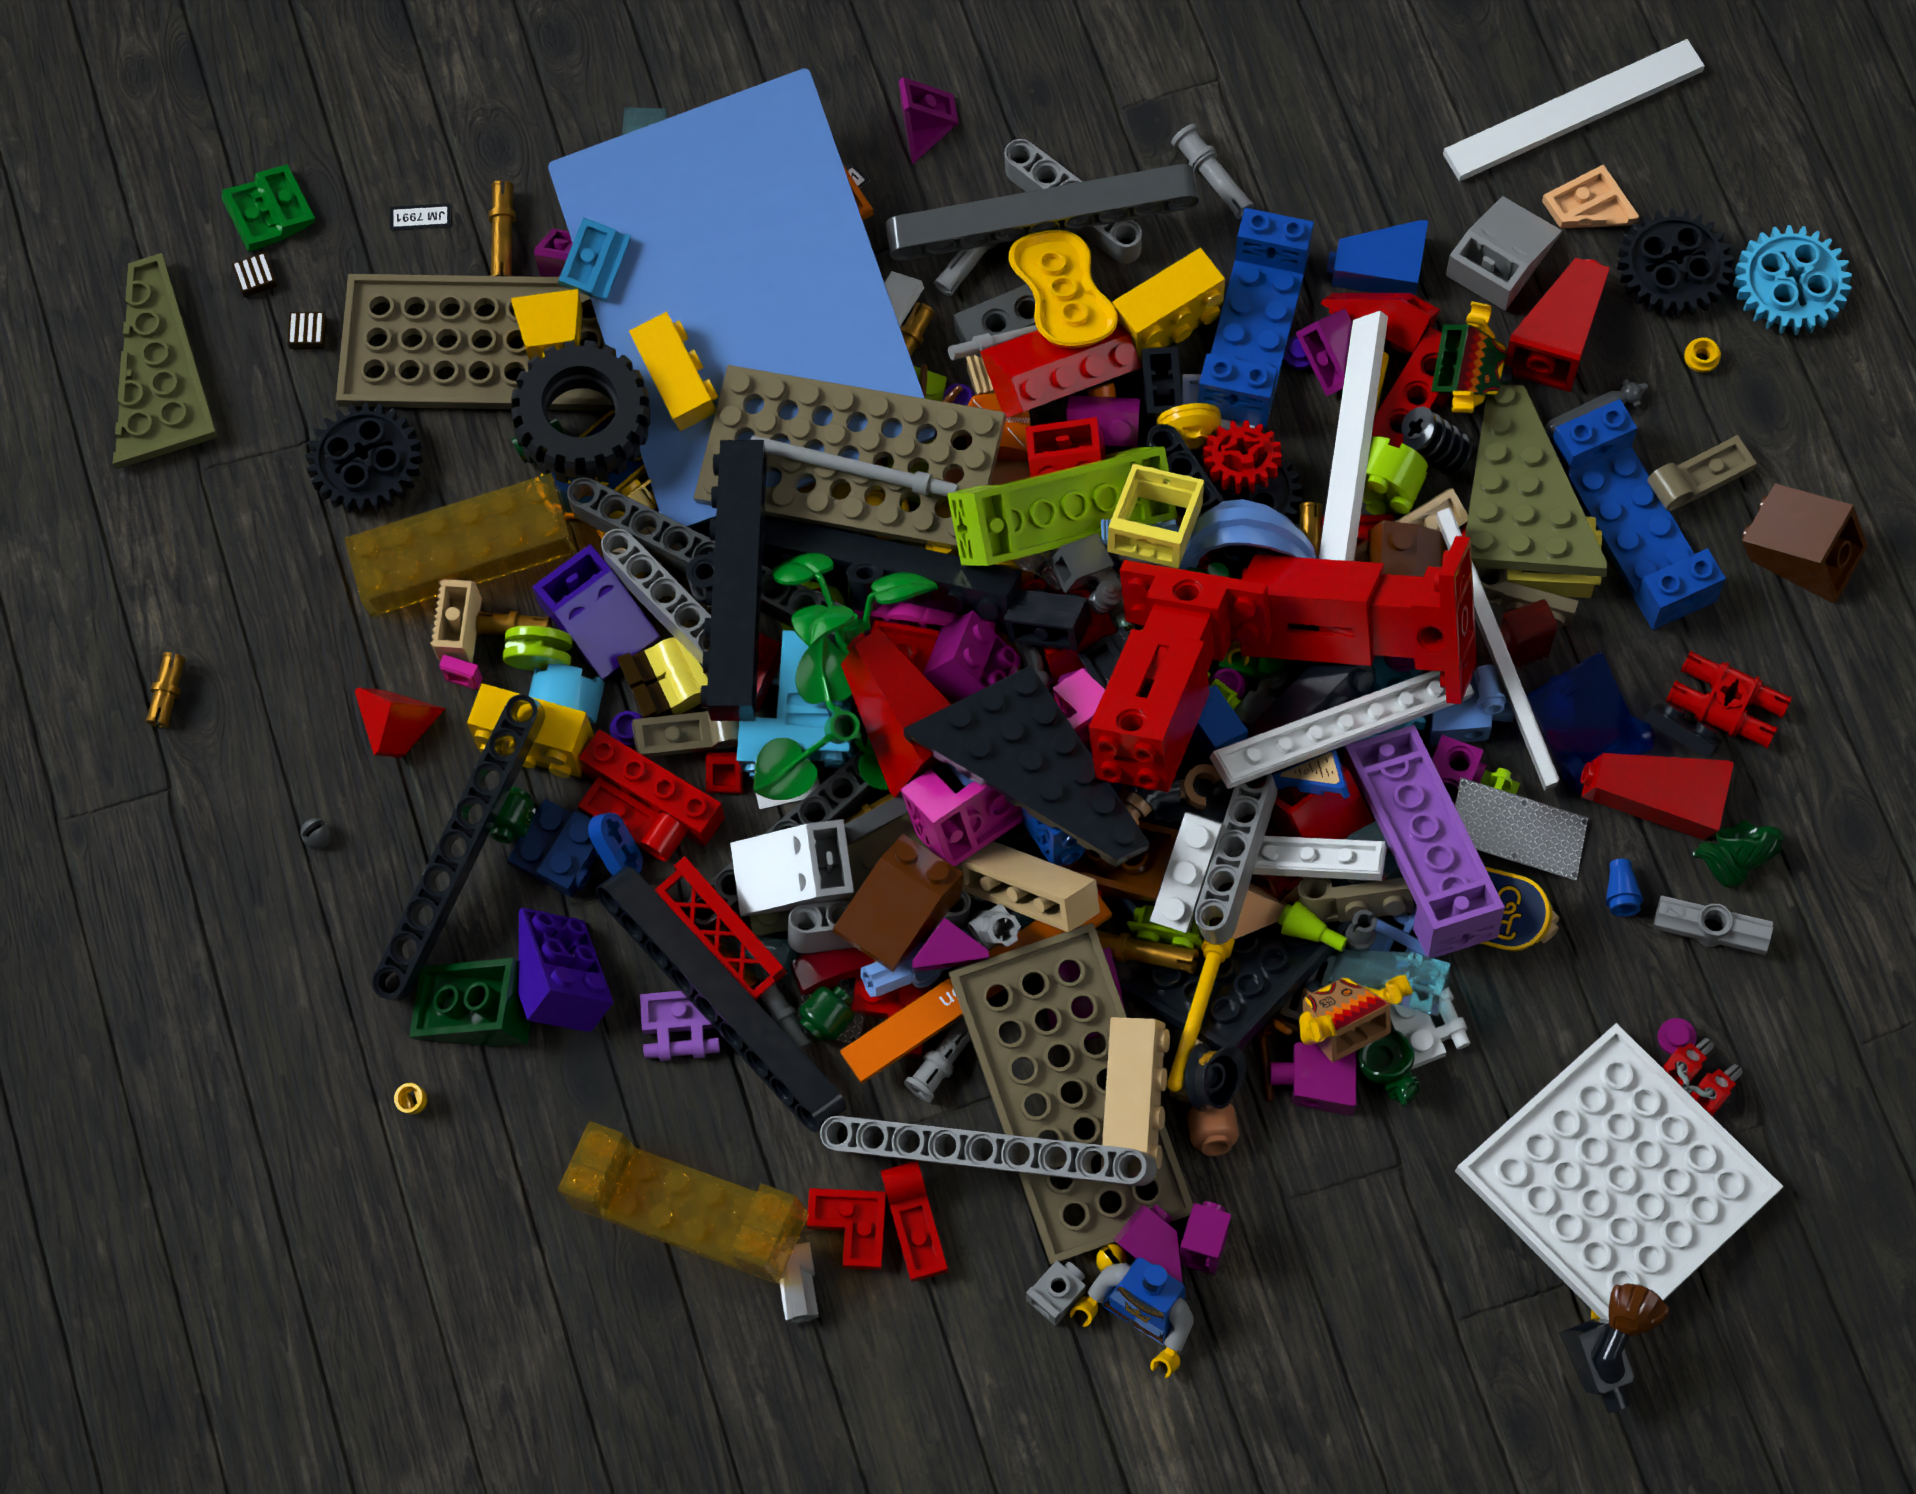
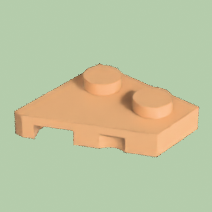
M1604 164L1544 194L1542 199L1543 204L1560 229L1630 226L1634 223L1637 224L1639 220V215Z

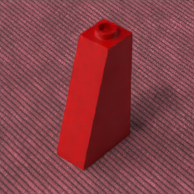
M1602 753L1593 761L1588 762L1583 768L1580 782L1584 784L1581 797L1705 840L1719 831L1734 762L1714 759Z

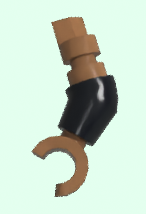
M1208 764L1197 765L1188 772L1183 780H1180L1179 775H1176L1169 792L1147 790L1131 785L1128 789L1130 794L1124 799L1125 807L1137 825L1140 824L1138 821L1140 817L1146 818L1150 812L1155 813L1160 807L1178 804L1181 802V798H1184L1193 808L1205 810L1206 797L1196 794L1193 789V783L1199 779H1207L1212 784L1221 781L1222 778L1214 766Z

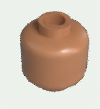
M1229 1103L1223 1109H1212L1209 1112H1199L1194 1107L1189 1109L1186 1120L1190 1141L1194 1148L1208 1156L1223 1155L1231 1150V1147L1239 1138L1238 1123L1233 1105Z

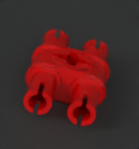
M1690 650L1680 672L1710 684L1712 691L1711 693L1707 692L1705 695L1675 680L1665 702L1672 703L1695 714L1697 722L1704 721L1729 733V737H1736L1738 734L1767 749L1778 727L1748 715V710L1745 708L1746 706L1751 707L1753 704L1782 719L1792 697L1763 685V680L1759 676L1755 678L1729 666V662H1722L1720 665ZM1731 692H1734V699L1731 703L1728 704L1727 707H1725L1724 699L1726 698V696H1729Z

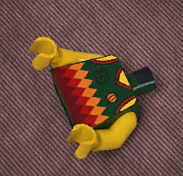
M1472 301L1471 312L1466 318L1467 324L1443 325L1431 392L1453 394L1452 412L1472 413L1475 406L1483 403L1486 395L1496 396L1499 393L1500 384L1508 385L1512 380L1513 370L1510 366L1504 364L1507 349L1504 344L1495 339V334L1488 326L1492 311L1491 305Z

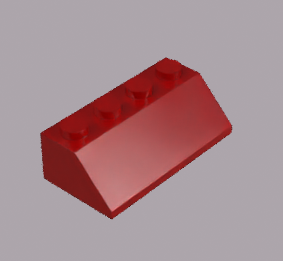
M1117 323L1116 329L1107 338L1087 347L1075 349L1059 348L1048 342L1039 330L980 351L1002 412H1005L1006 418L1142 368L1130 334L1119 323Z

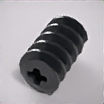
M1424 406L1411 410L1403 418L1401 424L1403 444L1417 451L1427 463L1432 464L1434 468L1441 470L1443 474L1448 476L1456 475L1466 467L1475 451L1473 438Z

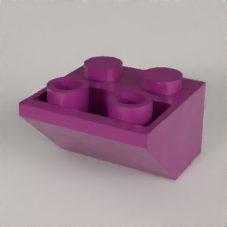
M1069 395L1067 421L1097 417L1104 434L1105 455L1138 448L1140 399Z
M972 610L942 627L923 675L946 699L958 702L1016 673L1021 658L1012 647L1008 646L992 630L987 622L983 621Z

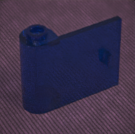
M1597 652L1526 695L1564 780L1578 794L1583 791L1584 784L1580 782L1584 766L1602 753L1643 755L1654 747L1653 739H1655V733L1652 727L1644 720L1640 721L1638 718L1630 715L1603 652Z

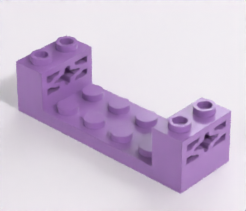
M1415 725L1345 745L1342 766L1349 769L1365 803H1368L1417 904L1413 930L1427 959L1429 960L1498 938L1505 907Z

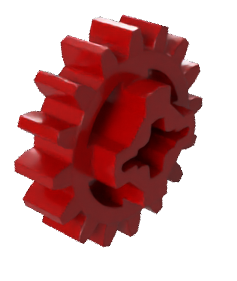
M1245 420L1242 427H1237L1236 423L1231 421L1229 430L1219 426L1217 427V437L1213 435L1207 437V446L1203 447L1205 472H1210L1212 483L1222 480L1221 489L1223 490L1232 485L1235 486V492L1240 494L1242 487H1248V490L1253 493L1255 492V484L1259 483L1266 488L1268 486V477L1277 478L1278 467H1281L1282 463L1280 442H1274L1273 431L1263 433L1262 424H1258L1255 428H1250L1249 420Z

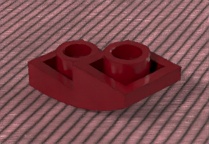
M855 947L808 953L792 961L790 969L801 995L812 994L819 986H826L833 990L838 986L839 980L861 977V968L876 961Z

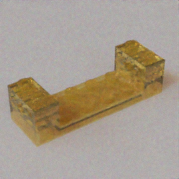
M592 1121L588 1122L557 1190L576 1210L775 1284H779L809 1215L795 1195L762 1183L756 1192L635 1148L624 1133Z

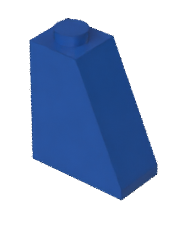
M1418 220L1339 239L1337 252L1330 251L1327 272L1333 273L1332 287L1371 293H1411L1416 296L1428 221Z

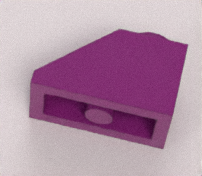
M1345 308L1295 332L1326 397L1343 389L1353 324Z
M1141 1204L1113 1240L1136 1259L1140 1257L1151 1264L1162 1266L1168 1275L1182 1283L1177 1231L1169 1225L1173 1218L1156 1204L1151 1210L1144 1204Z

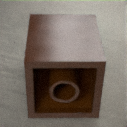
M1776 483L1770 493L1761 500L1759 512L1752 524L1747 525L1742 536L1743 545L1751 562L1832 603L1837 602L1868 547L1854 505Z

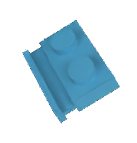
M583 217L559 277L558 285L571 290L578 289L579 293L590 297L594 296L603 302H607L631 240V235L627 233L626 235L622 234L614 228Z

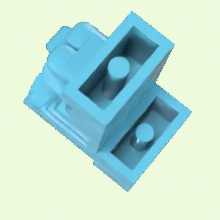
M783 630L777 718L756 717V721H739L737 762L745 772H750L749 777L754 778L757 755L766 743L776 738H789L799 744L803 753L826 736L824 732L825 723L833 716V713L826 707L825 701L818 704H808L797 691L795 683L796 669L802 655L809 646L798 637L795 631ZM852 694L843 701L832 700L835 706L841 708V711H849L854 714ZM854 739L844 744H835L830 741L807 759L810 761H824L825 767L840 768L855 755L856 743Z

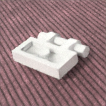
M1439 975L1426 980V984L1431 992L1430 995L1422 998L1416 985L1411 986L1413 994L1404 996L1399 1004L1390 1006L1392 1030L1402 1032L1414 1049L1415 1060L1412 1069L1445 1057L1447 1052L1442 1041L1452 1038L1457 1050L1471 1044L1465 1032L1468 1029L1463 1017H1458L1451 1002L1454 999L1449 987H1444ZM1438 1008L1445 1022L1443 1026L1435 1028L1428 1011Z

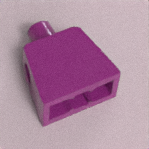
M1303 1042L1296 1043L1293 1049V1063L1271 1062L1270 1085H1291L1292 1102L1296 1106L1354 1116L1356 1108V1051L1332 1063L1317 1044L1308 1046Z

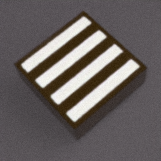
M265 252L232 263L244 298L277 287Z
M325 312L289 313L287 340L289 349L325 348L327 319Z

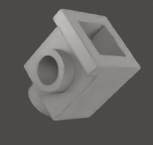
M1056 1260L1037 1283L1026 1292V1301L1056 1326L1071 1310L1077 1300L1086 1293V1285L1082 1282L1085 1275L1071 1262H1067L1063 1266ZM1056 1281H1061L1066 1285V1289L1061 1293H1056L1051 1289L1052 1284Z

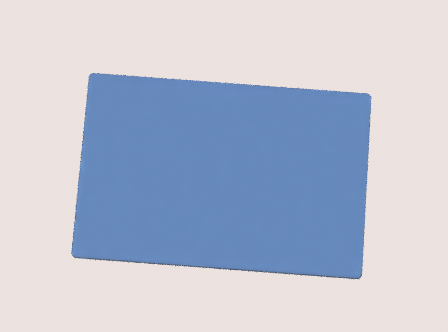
M808 69L797 70L549 163L548 169L572 243L583 217L614 228L622 234L626 235L627 233L631 235V240L607 302H603L594 296H591L590 299L605 345L616 349L617 358L625 355L632 361L633 370L640 371L644 379V387L648 391L650 407L649 435L646 444L640 445V452L648 478L652 481L650 484L660 514L688 528H692L708 522L710 519H716L717 508H712L711 505L696 503L693 499L715 414L679 431L629 333V330L666 311L673 323L678 320L682 323L689 337L683 343L688 352L693 349L696 351L704 367L698 373L702 381L710 379L718 397H720L727 366L732 365L925 398L816 86ZM719 398L713 400L716 408L718 405ZM752 399L746 405V412L749 414L760 412L763 409L764 401ZM792 404L786 405L780 411V418L784 420L793 419L798 413V407ZM827 410L820 411L815 416L814 423L818 426L829 424L833 418V413ZM862 416L853 418L849 423V430L853 432L862 431L867 426L868 420ZM897 422L889 423L885 426L883 435L888 438L897 437L902 431V425ZM932 428L922 430L918 435V441L923 444L935 439L937 435L936 430ZM744 432L738 437V440H751L755 434ZM779 438L775 440L790 444V440L786 438ZM813 444L808 447V449L821 452L825 450L821 444ZM847 450L841 456L858 460L859 452ZM777 471L767 473L766 487L778 485L781 481V473ZM811 477L803 478L798 483L797 489L813 484L816 480Z

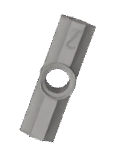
M1661 895L1653 929L1694 938L1706 947L1723 945L1766 955L1771 940L1773 922L1730 912L1721 904L1712 903L1704 906ZM1708 919L1715 920L1721 925L1722 930H1709L1704 921Z
M1000 903L990 910L979 909L970 914L966 930L971 938L990 950L996 945L1007 947L1016 942L1021 925L1015 915H1010Z

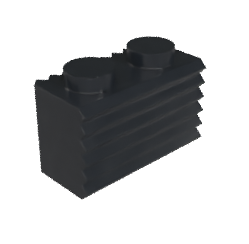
M1017 589V594L1014 595L1012 604H1010L1007 614L1004 616L1010 642H1017L1018 644L1023 642L1025 645L1030 643L1032 646L1037 644L1039 647L1044 645L1046 648L1051 646L1053 649L1058 647L1060 650L1065 648L1067 651L1072 649L1074 652L1078 650L1092 620L1088 598L1081 597L1075 593L1067 595L1047 593L1042 589H1034L1032 591Z

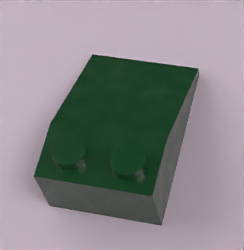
M503 958L424 966L419 976L409 1037L414 1040L493 1047L527 1044L531 1021H528L518 994V960Z

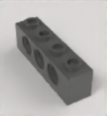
M1026 284L954 314V328L960 342L972 341L974 336L986 333L992 336L1036 325L1034 318L1025 319L1021 317L1026 313L1035 314V298L1032 290ZM995 326L1004 328L1001 332H992L989 329Z

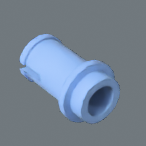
M1483 665L1474 671L1479 693L1477 706L1487 715L1502 712L1505 708L1504 704L1507 702L1506 696L1501 693L1497 675L1498 670L1494 665Z

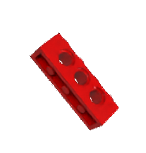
M1432 327L1428 328L1376 413L1371 437L1389 438L1388 445L1400 448L1401 443H1403V434L1393 431L1392 427L1401 426L1403 418L1417 407L1424 406L1434 412L1437 406L1441 408L1445 406L1450 394L1431 392L1434 377L1426 373V371L1435 370L1442 332ZM1419 398L1424 403L1420 405L1412 404L1409 401V399Z
M600 729L578 758L585 775L593 780H596L599 776L658 814L663 812L672 816L687 828L688 833L685 836L703 847L707 845L725 819L721 802Z

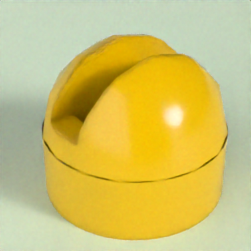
M405 1083L396 1090L394 1103L401 1112L409 1115L418 1114L425 1109L428 1103L427 1094L422 1087L414 1083ZM414 1091L417 1100L416 1105H414L412 1096L410 1095V1092Z
M1107 1244L1099 1249L1096 1263L1100 1272L1113 1264L1105 1254L1108 1250L1113 1253L1120 1263H1127V1254L1121 1246Z

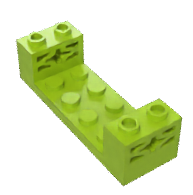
M1165 447L1132 448L1105 455V460L1002 485H979L947 493L961 565L989 566L1057 549L1096 533L1101 538V520L1112 519L1133 464L1169 472ZM1138 497L1129 521L1151 525L1178 518L1176 506Z

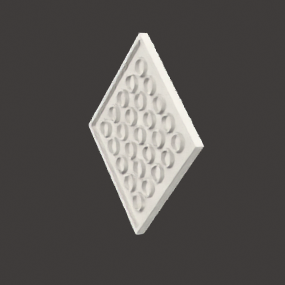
M1617 1023L1470 1154L1455 1170L1493 1211L1601 1319L1609 1320V1300L1615 1285H1624L1626 1283L1639 1284L1647 1287L1649 1290H1653L1664 1301L1784 1187Z

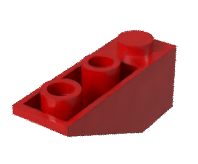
M1332 293L1321 302V305L1329 308L1330 314L1345 308L1351 321L1382 311L1388 316L1385 339L1391 342L1390 345L1394 349L1402 353H1414L1428 328L1433 327L1441 310L1411 293Z

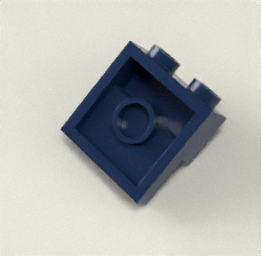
M545 799L534 815L527 835L519 839L507 858L508 864L572 898L577 889L582 890L587 884L591 875V870L589 869L596 858L601 859L589 837L588 826L591 819L577 811L571 813Z

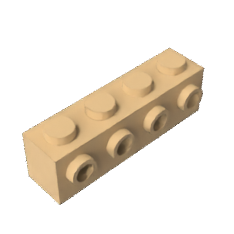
M992 841L957 865L958 869L964 873L962 890L997 905L1001 903L1007 909L1063 931L1070 932L1100 913L1095 879Z
M1111 1017L1102 1145L1131 1148L1149 1153L1155 1159L1157 1169H1160L1163 1153L1161 1145H1158L1159 1130L1163 1129L1165 1123V1110L1163 1106H1160L1161 1091H1165L1167 1087V1070L1163 1068L1164 1052L1169 1050V1030L1165 1029L1166 1023L1157 1019ZM1103 1156L1101 1157V1170L1104 1166ZM1138 1157L1132 1159L1128 1166L1130 1176L1136 1177L1142 1169V1163Z

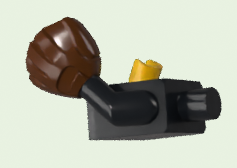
M1626 1283L1613 1287L1609 1300V1320L1601 1319L1591 1309V1320L1559 1332L1583 1389L1587 1393L1601 1394L1608 1413L1619 1411L1630 1405L1623 1385L1634 1381V1375L1624 1349L1629 1336L1641 1335L1651 1331L1660 1325L1670 1313V1308L1657 1293L1639 1284Z

